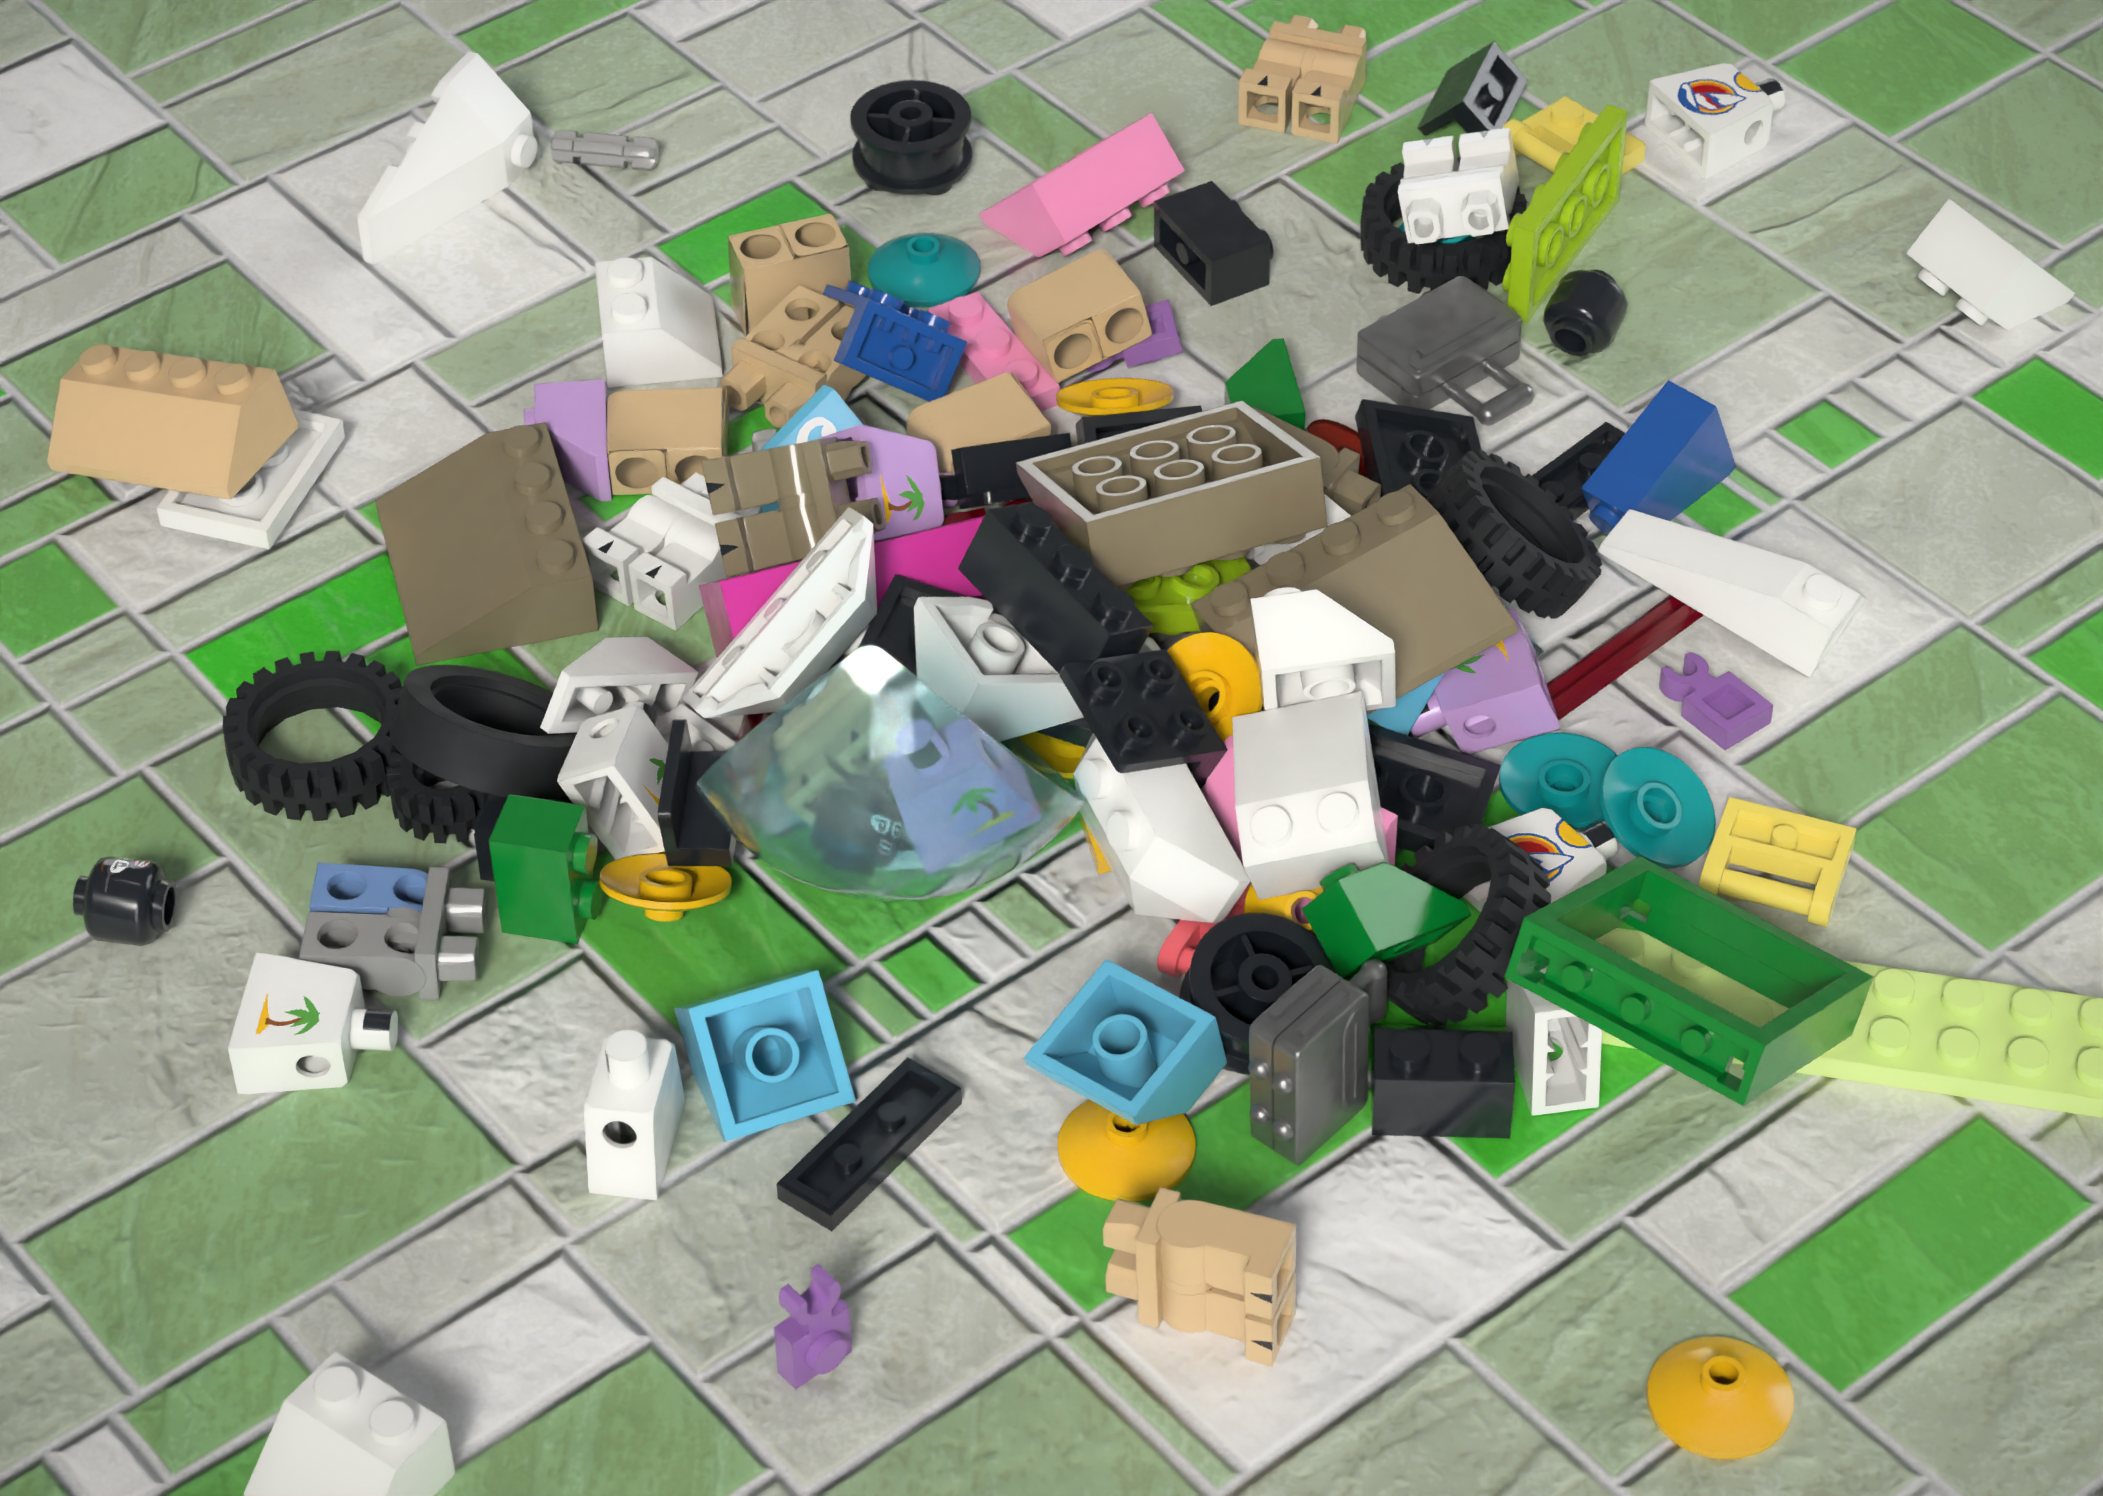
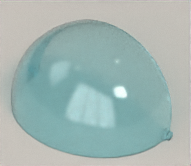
M871 645L857 649L761 722L716 761L695 786L698 795L723 827L747 850L771 867L799 882L829 893L860 900L881 902H911L947 897L977 888L997 879L1032 858L1049 844L1086 803L1082 795L1062 775L1019 737L998 742L883 649Z

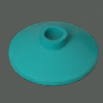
M912 233L891 239L872 254L868 263V278L871 286L876 290L904 301L903 304L911 307H935L952 301L957 297L965 296L975 287L980 277V261L976 252L965 242L940 233Z
M1571 733L1537 735L1520 742L1504 757L1499 772L1500 790L1509 806L1520 815L1540 808L1551 809L1573 829L1584 828L1596 821H1605L1599 799L1600 781L1608 764L1618 755L1606 745L1582 735Z
M1637 747L1622 752L1608 764L1600 781V806L1609 829L1625 849L1637 858L1641 856L1663 868H1679L1689 865L1708 850L1712 843L1716 826L1713 803L1701 779L1686 763L1660 749Z

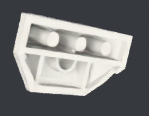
M848 507L682 699L703 718L791 711L801 701L808 703L817 696L828 682L829 674L827 671L842 653L849 655L858 649L869 627V622L877 614L873 523L862 514Z
M1093 733L1074 772L1079 810L1134 914L1206 923L1223 921L1250 883V880L1188 766L1180 764L1119 773L1113 767Z

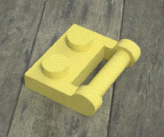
M1564 96L1522 122L1518 119L1508 121L1503 128H1510L1515 156L1522 154L1554 173L1560 156L1564 152H1571L1578 142L1584 125L1587 122L1593 123L1598 115ZM1627 132L1625 135L1622 174L1644 162L1646 143Z
M1729 797L1704 863L1699 887L1718 897L1722 894L1808 916V923L1827 928L1854 847L1857 828ZM1729 864H1734L1814 884L1816 888L1814 891L1730 870L1728 866Z

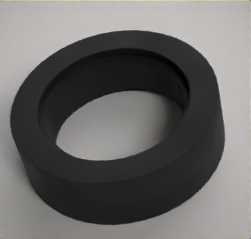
M429 665L417 668L406 676L391 726L390 738L395 748L412 763L449 782L502 797H508L509 794L547 800L567 795L557 780L577 732L548 734L540 728L553 692L513 676L486 669L460 665Z

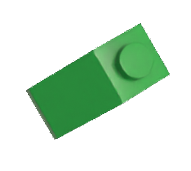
M1284 338L1272 339L1225 381L1224 405L1243 401L1253 409L1256 407L1305 431L1306 412Z
M1387 862L1360 872L1355 863H1352L1332 872L1319 882L1323 892L1302 908L1336 973L1343 979L1357 974L1363 963L1367 960L1377 959L1384 963L1434 944L1472 915L1466 903Z

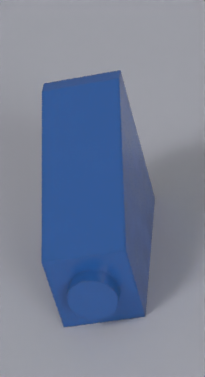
M1668 380L1582 486L1583 495L1591 512L1589 514L1591 522L1608 535L1629 509L1671 521L1728 477L1735 469L1736 464L1717 406Z

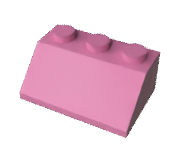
M1150 113L1094 144L979 213L984 224L1038 258L1059 248L1064 257L1092 241L1088 230L1097 224L1105 232L1131 217L1132 214L1127 207L1128 205L1138 200L1142 208L1170 193L1171 190L1166 182L1185 170L1155 117Z

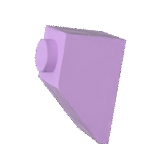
M605 379L534 384V408H524V425L546 422L563 481L600 502L612 501L607 452V392Z

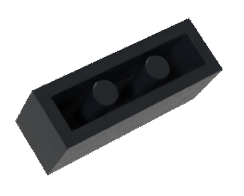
M1033 502L988 509L958 567V570L1058 674L1065 663L1139 653L1154 626L1137 609L1134 600L1126 592L1117 588L1094 565L1092 557L1086 551L1071 542L1053 523V519L1048 512L1036 506Z

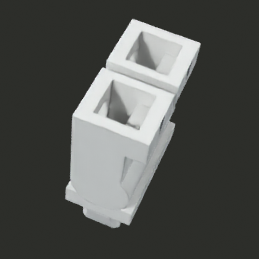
M1510 128L1461 134L1458 143L1461 155L1460 166L1458 165L1453 136L1403 143L1402 154L1405 168L1403 179H1401L1398 187V196L1408 243L1423 244L1436 242L1437 239L1465 235L1474 237L1492 234L1494 231L1508 230L1510 225L1509 214L1512 212L1519 182Z
M694 473L680 485L662 477L651 486L652 495L640 498L632 506L627 517L609 532L597 527L582 539L593 577V586L596 590L627 606L634 603L636 611L675 631L680 629L704 606L699 585L726 579L715 523L762 513L761 507L758 506L713 515L705 477L698 473ZM616 570H618L619 581L611 577ZM662 594L665 595L666 606L657 601Z

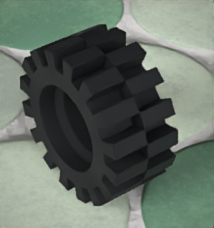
M393 752L389 758L390 768H387V779L395 819H399L400 827L405 832L413 828L414 837L423 841L429 833H433L434 843L446 844L447 834H456L457 843L468 840L467 830H476L489 794L460 785L448 789L430 788L436 783L447 780L420 768L402 754Z

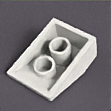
M1362 691L1232 717L1235 809L1242 861L1259 900L1321 888L1319 882L1323 878L1352 863H1355L1359 872L1384 862L1389 863Z

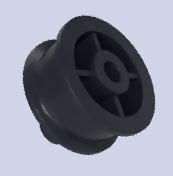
M924 80L895 81L869 90L853 105L850 114V124L858 140L853 148L852 162L856 173L865 181L868 188L896 194L942 195L947 193L951 189L952 184L959 181L968 172L973 157L971 144L965 135L971 125V109L965 98L952 88Z
M1247 913L1219 922L1202 937L1192 956L1190 968L1181 984L1179 998L1216 1017L1227 1064L1223 1069L1250 1075L1248 1069L1250 1064L1249 1029L1252 1022L1317 965H1322L1335 974L1337 973L1319 940L1307 929L1277 915Z

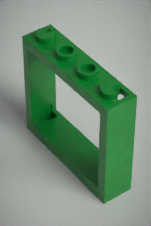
M1641 856L1524 917L1504 976L1506 979L1742 1106L1748 1104L1852 1036L1874 976ZM1639 899L1651 905L1648 918L1632 910L1635 900ZM1626 923L1783 1005L1789 1010L1759 1028L1595 940ZM1547 967L1545 974L1540 972L1541 969ZM1734 1058L1744 1063L1742 1070L1745 1073L1742 1079L1729 1073Z

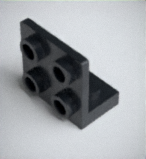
M1166 649L1065 663L1059 673L1060 678L1107 757L1119 773L1186 764L1201 789L1227 751L1226 746Z

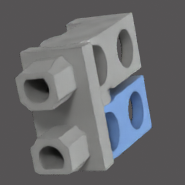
M334 863L317 864L309 905L310 912L307 915L299 955L300 960L352 969L360 975L362 990H377L386 995L397 997L409 996L418 992L419 1000H439L442 981H477L480 965L479 937L450 936V932L485 933L487 921L485 889L451 887L449 867H429L427 874L412 868Z

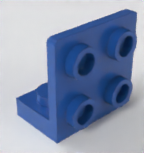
M850 280L845 290L829 284L826 285L822 295L855 309L833 361L928 402L946 395L967 344V341L948 333L952 322L924 310L915 309L903 304L904 301Z

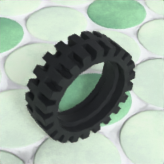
M1457 157L1458 165L1460 166L1461 157ZM1402 163L1391 166L1390 174L1383 171L1376 176L1375 183L1370 182L1366 188L1365 196H1363L1360 244L1363 258L1367 265L1373 264V272L1379 277L1388 274V283L1396 287L1407 281L1408 291L1420 294L1424 287L1431 288L1430 291L1458 276L1467 277L1485 290H1488L1489 282L1496 286L1503 283L1506 269L1511 262L1512 247L1506 245L1508 230L1494 231L1492 234L1485 235L1482 238L1462 243H1408L1406 233L1392 224L1403 217L1398 187L1404 176L1405 165ZM1519 186L1517 187L1512 212L1509 214L1510 223L1517 213L1523 214L1527 209V200L1524 194H1520Z
M1472 450L1467 452L1442 477L1427 497V501L1443 517L1491 588L1493 586L1497 587L1499 596L1509 603L1515 599L1519 609L1527 613L1533 610L1537 617L1546 618L1549 616L1551 619L1562 616L1584 595L1601 574L1602 570L1599 568L1602 565L1601 558L1595 554L1598 550L1594 542L1586 539L1588 533L1581 524L1572 521L1573 513L1566 506L1560 507L1555 502L1557 497L1549 489L1545 492L1540 489L1537 479L1529 473L1524 477L1517 465L1510 461L1505 465L1502 458L1498 455L1491 453L1488 456L1482 450H1477L1475 453Z
M326 651L323 661H315L314 652L301 653V664L292 665L289 658L286 657L275 661L276 673L274 674L265 667L253 673L254 684L244 681L236 689L237 698L229 699L226 705L227 716H223L222 725L231 774L238 790L245 792L246 799L254 806L262 802L264 811L275 816L285 808L287 819L301 821L305 811L309 810L312 813L313 821L328 820L329 809L337 808L339 816L342 818L354 815L353 803L359 802L366 810L378 804L377 792L386 797L390 796L387 779V768H390L389 758L393 752L401 754L391 741L390 730L403 688L400 678L393 671L387 674L385 665L376 660H373L366 666L363 655L351 653L348 659L342 662L340 651ZM344 708L363 712L381 723V727L375 737L356 752L327 762L297 763L277 759L259 748L266 733L286 718L312 709Z
M1475 824L1473 829L1464 825L1455 828L1453 836L1447 832L1435 838L1434 850L1424 845L1415 853L1417 863L1413 867L1405 863L1400 868V870L1457 899H1461L1474 887L1490 881L1488 898L1475 925L1460 944L1440 961L1422 969L1426 947L1384 962L1387 969V999L1418 1021L1427 1025L1431 1022L1435 1026H1446L1448 1019L1458 1023L1466 1020L1468 1009L1477 1014L1488 1007L1487 995L1489 993L1499 998L1508 989L1504 976L1524 917L1551 903V894L1546 890L1550 886L1548 876L1542 872L1544 869L1517 844L1492 827L1489 829L1485 825Z

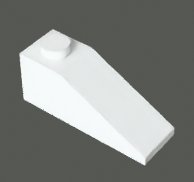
M649 637L605 638L561 671L540 728L548 734L578 732L581 723L588 718L621 709L630 702H643L650 705L656 710L658 718H660L681 703L686 706V702L682 698L694 685L698 671Z

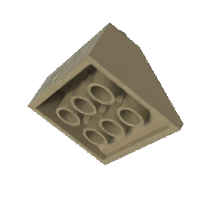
M1243 401L1016 462L1017 474L1034 504L1048 512L1053 519V523L1071 542L1086 551L1092 557L1094 565L1117 588L1123 591L1130 589L1134 582L1157 575L1163 577L1179 576L1190 571L1192 565L1213 559H1238L1247 555L1251 548L1269 543H1295L1305 538L1308 532L1328 527L1320 457Z
M546 422L518 425L509 429L485 433L375 500L416 666L599 631L592 573Z
M1411 484L1398 491L1384 495L1378 502L1343 521L1329 525L1323 532L1286 552L1274 555L1261 566L1231 582L1219 585L1211 593L1190 604L1201 633L1213 632L1229 636L1247 647L1255 657L1251 599L1264 597L1268 592L1278 588L1291 587L1301 591L1317 589L1393 640L1395 648L1396 699L1518 632L1516 622L1443 517ZM1376 710L1366 711V715H1369Z

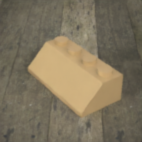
M95 344L80 355L79 361L60 379L47 462L52 471L231 500L300 426L275 369L115 347L106 344Z

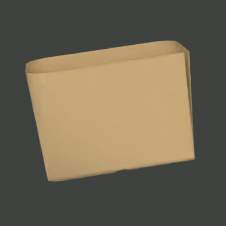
M832 213L728 236L731 306L745 336V294L750 333L797 285L822 295L827 284L845 290L848 281H851L849 247ZM840 302V309H841V308H843V307L845 306V304H843V303ZM807 307L808 319L815 317L818 312Z
M1095 250L1017 289L1011 294L1007 302V309L1016 336L1057 383L1152 336L1141 292L1110 253L1105 250Z
M1012 371L1011 375L1009 372L922 404L910 413L906 423L908 436L931 441L936 448L938 471L951 472L954 475L952 449L1051 435L1050 422L1036 406Z
M722 387L622 390L612 393L607 399V452L612 495L652 494L651 486L662 477L680 485L694 473L704 476L701 461L728 456L730 419L727 388L723 428Z

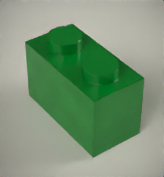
M509 794L489 839L502 933L578 944L587 920H595L597 918L603 897V890L600 887L599 880H594L593 867L597 855V837L595 834H589L586 806Z

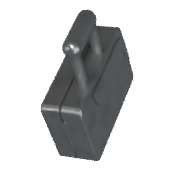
M1458 276L1432 291L1424 292L1421 297L1388 315H1382L1376 322L1361 329L1357 334V374L1398 405L1430 410L1451 398L1474 415L1481 424L1489 426L1527 406L1534 398L1533 388L1529 384L1521 382L1504 369V367L1517 361L1520 356L1521 317L1512 308L1465 276ZM1488 376L1508 389L1483 404L1465 391V389Z
M1377 959L1367 960L1361 966L1360 971L1349 981L1326 967L1317 965L1281 995L1250 1026V1064L1248 1069L1250 1072L1249 1116L1251 1136L1297 1166L1304 1163L1366 1105L1368 1027L1372 1023L1382 1020L1387 1010V969L1382 961Z

